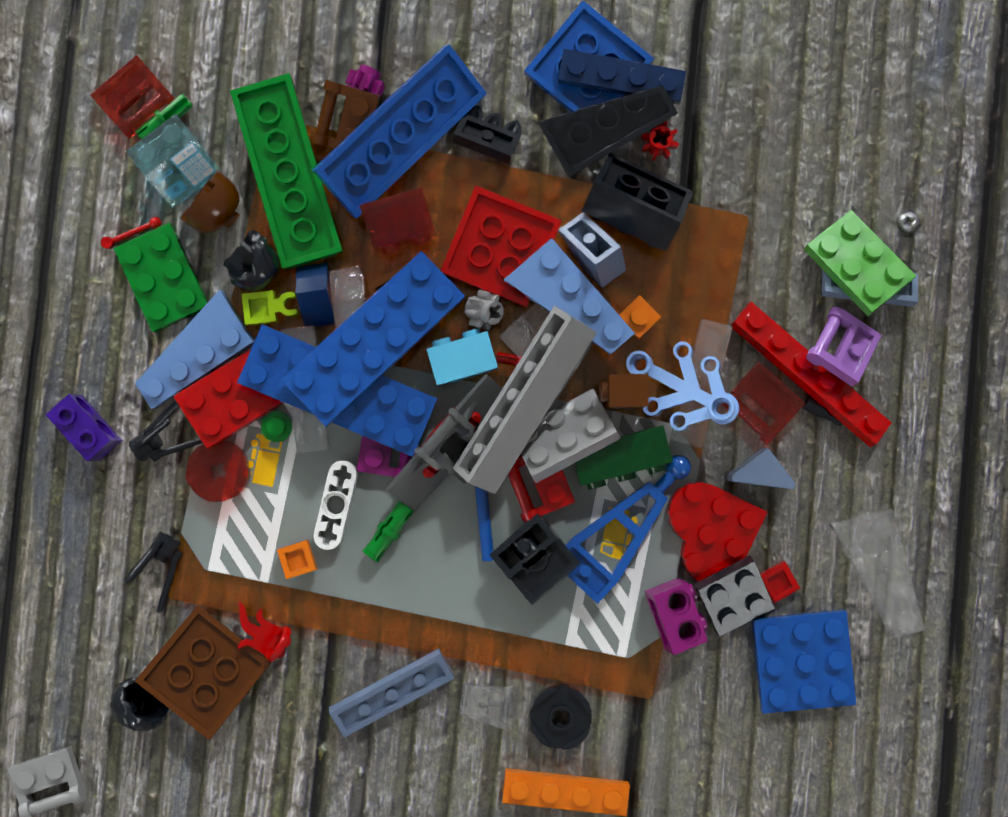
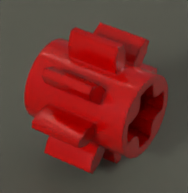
M664 121L662 125L649 130L651 133L645 132L640 137L643 141H647L641 151L642 153L648 151L652 154V161H655L657 156L661 155L666 160L669 159V148L674 150L679 146L677 141H673V137L677 134L678 130L674 129L671 131L667 127V121ZM657 136L659 140L664 138L666 140L664 145L660 142L655 144L653 142L655 137Z

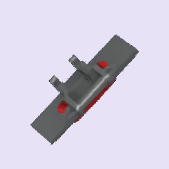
M485 374L454 409L452 407L449 409L447 417L429 434L421 447L417 446L414 450L413 458L388 485L386 490L416 512L448 473H451L465 484L467 481L453 467L502 388Z

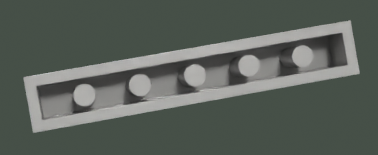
M554 306L453 467L469 484L496 494L597 333L595 330L558 307Z

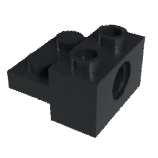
M538 513L489 554L531 605L538 602L581 565L580 561L565 545L561 537L545 518Z

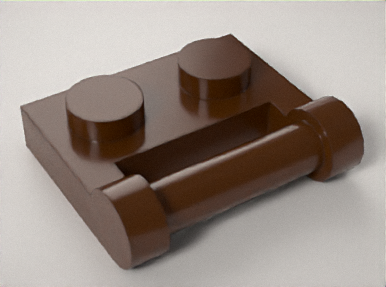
M325 79L323 89L326 90L317 129L316 132H312L310 142L335 149L378 108L381 95ZM342 94L346 96L337 137L334 138L328 136L337 95Z

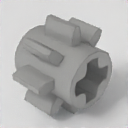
M478 290L477 296L469 297L465 305V314L470 318L468 324L489 331L491 325L499 323L503 316V306L498 302L500 296Z

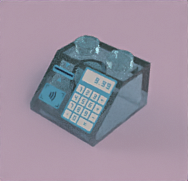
M177 114L173 115L126 151L142 174L172 208L178 206L203 187L217 170L222 172L186 123Z

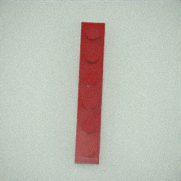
M750 301L731 323L730 327L815 401L826 408L829 413L871 448L879 442L892 422L842 379L824 367L810 363L806 358L809 351L753 302Z

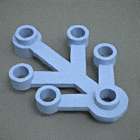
M678 342L673 348V354L679 360L684 380L654 365L652 358L643 351H634L628 356L626 367L631 374H648L651 378L678 391L659 398L649 397V403L656 401L658 409L655 412H649L648 407L643 408L647 415L656 417L665 409L691 401H696L706 406L686 414L683 412L672 414L670 425L673 429L680 432L687 430L692 424L709 419L717 424H729L738 416L739 403L733 395L725 393L719 373L721 363L716 357L707 356L701 361V370L708 376L711 395L700 389L692 361L694 350L687 342ZM683 346L688 347V354L685 357H680L678 355L679 349ZM640 360L646 361V367L643 370H638L636 367L637 362ZM715 361V370L707 371V362ZM722 403H727L729 406L726 414H719L718 407ZM679 416H684L685 424L682 427L675 425V420Z

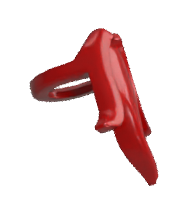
M238 602L241 627L253 639L241 640L237 648L250 646L264 654L269 662H274L277 658L283 657L285 655V648L291 645V628L288 626L278 627L263 618L262 609H259L255 614L256 621L260 624V626H257L248 620L245 606L242 602Z

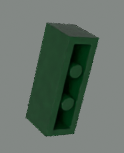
M664 425L620 436L621 439L575 462L580 485H587L588 490L606 486V479L617 477L618 482L636 478L635 472L648 469V473L653 474L667 470L666 464L672 463L673 459Z

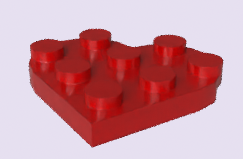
M700 481L688 483L682 488L676 489L669 499L666 510L673 532L683 539L680 554L683 558L686 572L698 582L747 557L767 515V511L714 485Z

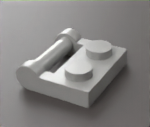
M72 746L12 765L8 768L19 803L18 812L20 817H36L37 814L69 803L76 805L86 801V790ZM68 782L69 791L34 802L32 793Z

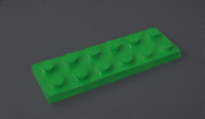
M290 73L230 90L282 269L285 271L344 253L324 184L312 171L318 164Z

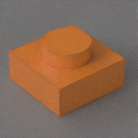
M641 295L619 314L633 330L637 340L661 318Z
M309 539L277 549L286 579L318 569Z

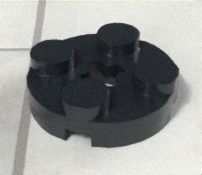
M559 684L545 688L535 697L530 708V723L535 737L543 745L550 748H562V750L571 749L582 743L589 734L592 711L588 700L579 690L567 684ZM558 709L561 712L566 710L569 713L566 716L568 722L564 725L560 721L556 724L553 722L555 718L554 712Z

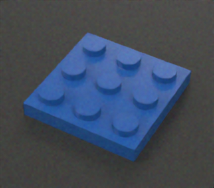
M583 0L524 70V75L569 112L625 95L558 83L564 49L652 64L654 58Z
M822 611L758 617L751 620L760 711L763 714L856 705L847 611Z

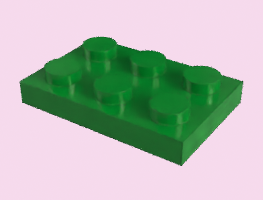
M170 222L113 248L152 332L161 331L199 313L208 303L175 228Z

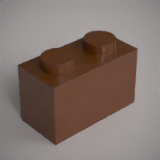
M648 374L607 375L604 378V382L598 385V398L600 402H604V409H642L649 407Z

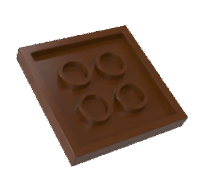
M197 605L135 682L204 737L211 740L272 662L267 661L263 655L250 646L238 649V644L242 639L201 606Z

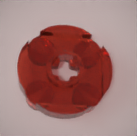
M224 440L210 450H207L205 445L202 444L193 451L188 460L185 475L186 481L202 499L211 502L228 501L239 496L249 483L251 468H249L248 457L241 447L230 441ZM221 462L224 464L223 470L226 472V476H219L215 479L211 468L213 465L218 466Z

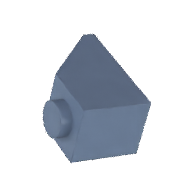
M584 212L559 229L560 235L582 269L601 288L626 271L621 246Z

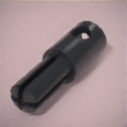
M809 396L806 398L802 409L839 426L843 425L813 398Z

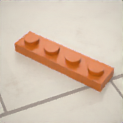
M505 768L502 803L627 816L630 784L629 781Z

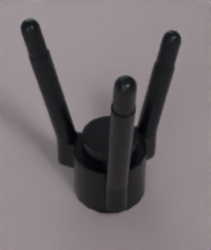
M176 401L146 429L139 432L138 436L129 441L130 450L138 460L145 461L151 458L156 462L164 456L203 443L200 438L160 450V447L163 446V441L158 434L171 423L170 419L167 418L179 407Z
M162 531L158 533L148 551L124 579L125 583L133 581L152 557L163 563L171 559L157 607L158 613L163 612L178 562L184 554L178 550L182 543Z

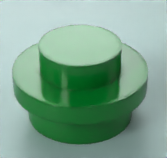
M280 411L268 413L261 422L262 434L272 442L286 440L293 430L290 417Z

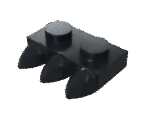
M474 106L461 118L453 134L452 142L510 164L521 138L522 128L519 121L509 122L502 128V119L499 113H493L483 121L480 106Z

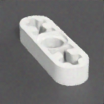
M349 461L335 462L328 472L314 530V541L318 547L324 550L336 548L341 544L344 537L358 479L357 468ZM343 465L347 466V472L351 473V479H345L342 487L343 489H349L348 495L342 491H331L332 485L335 487L339 485L340 477L335 476L336 470H342ZM332 496H339L344 500V510L339 514H334L328 509L327 503ZM324 515L330 519H341V525L338 523L333 524L332 533L336 534L337 538L330 540L329 544L325 543V537L321 536V531H326L330 521H323Z

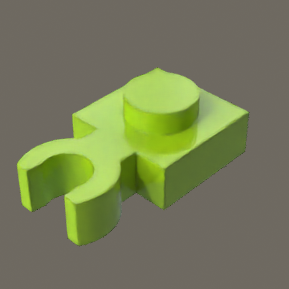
M273 290L242 294L245 325L278 323V313L288 317L299 315V310H288L286 308L288 300L297 299L296 294L286 292L279 299H276L275 291Z

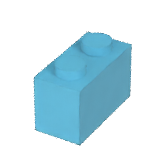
M480 328L462 333L463 338L451 342L450 337H446L432 342L433 347L428 348L427 353L438 387L498 370L487 331L481 333Z

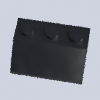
M609 153L581 211L588 214L594 220L603 221L624 234H630L645 241L651 247L667 251L683 220L693 191L622 157Z

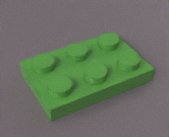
M852 210L810 241L804 248V251L868 317L916 277Z

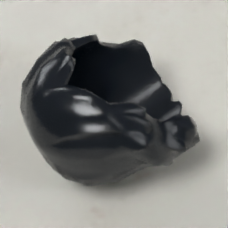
M251 230L247 233L244 241L239 243L240 246L235 249V252L224 261L223 266L228 269L231 284L243 290L255 292L263 290L276 277L279 271V258L272 247L268 245L267 239L261 236L259 231Z
M138 677L125 679L114 689L111 695L110 708L113 718L122 726L133 731H150L162 725L168 716L169 708L136 683L135 680Z

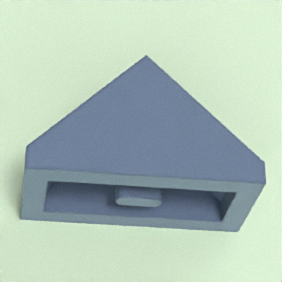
M768 448L759 449L729 472L726 479L727 481L795 490V482Z

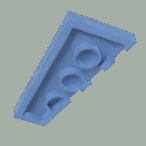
M552 238L504 279V282L519 290L527 298L539 304L550 312L556 306L595 330L597 333L591 342L609 355L635 334Z
M219 290L135 382L151 409H157L172 399L174 395L196 383L254 344V338L223 290Z

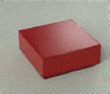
M783 560L760 573L773 604L801 589L788 565Z

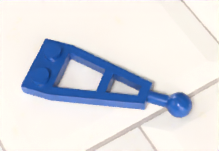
M683 455L672 456L673 462L666 465V473L655 485L651 482L645 483L574 535L565 544L581 563L568 577L597 604L620 580L668 500L663 493L676 479H684L690 474L691 463L687 457ZM648 494L655 501L640 526H638L624 511ZM615 518L633 535V538L610 573L580 544Z

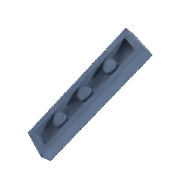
M438 648L330 706L329 714L345 738L455 678L454 673Z

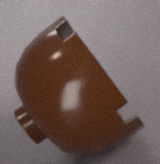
M217 170L196 195L191 206L187 207L183 212L180 220L191 228L203 233L216 232L223 226L229 229L240 216L236 212L240 199L235 184Z

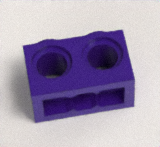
M68 394L45 414L87 462L101 461L123 441L82 395Z

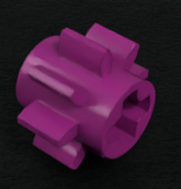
M360 65L358 71L350 69L345 80L347 86L377 95H382L385 88L384 82L380 81L382 74L367 65Z

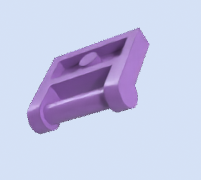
M832 307L827 315L828 322L816 345L810 348L806 358L810 363L824 367L850 386H854L859 383L882 335L840 307ZM839 326H842L846 331L834 355H831L827 352V349Z

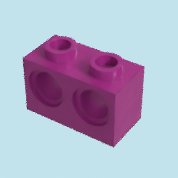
M676 578L644 591L666 651L676 655L708 642L705 634L708 626L704 616L698 613L695 602L698 601V597L692 584ZM678 593V603L670 608L668 604L670 596ZM688 622L689 629L687 633L679 636L680 626Z

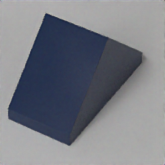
M328 263L296 267L295 294L305 328L337 324Z

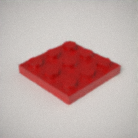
M475 185L441 267V272L445 276L480 290L499 295L502 299L527 308L530 299L516 288L504 282V279L551 238L555 240L562 220Z

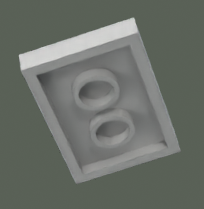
M591 389L547 412L521 455L533 480L537 483L621 438L594 389Z

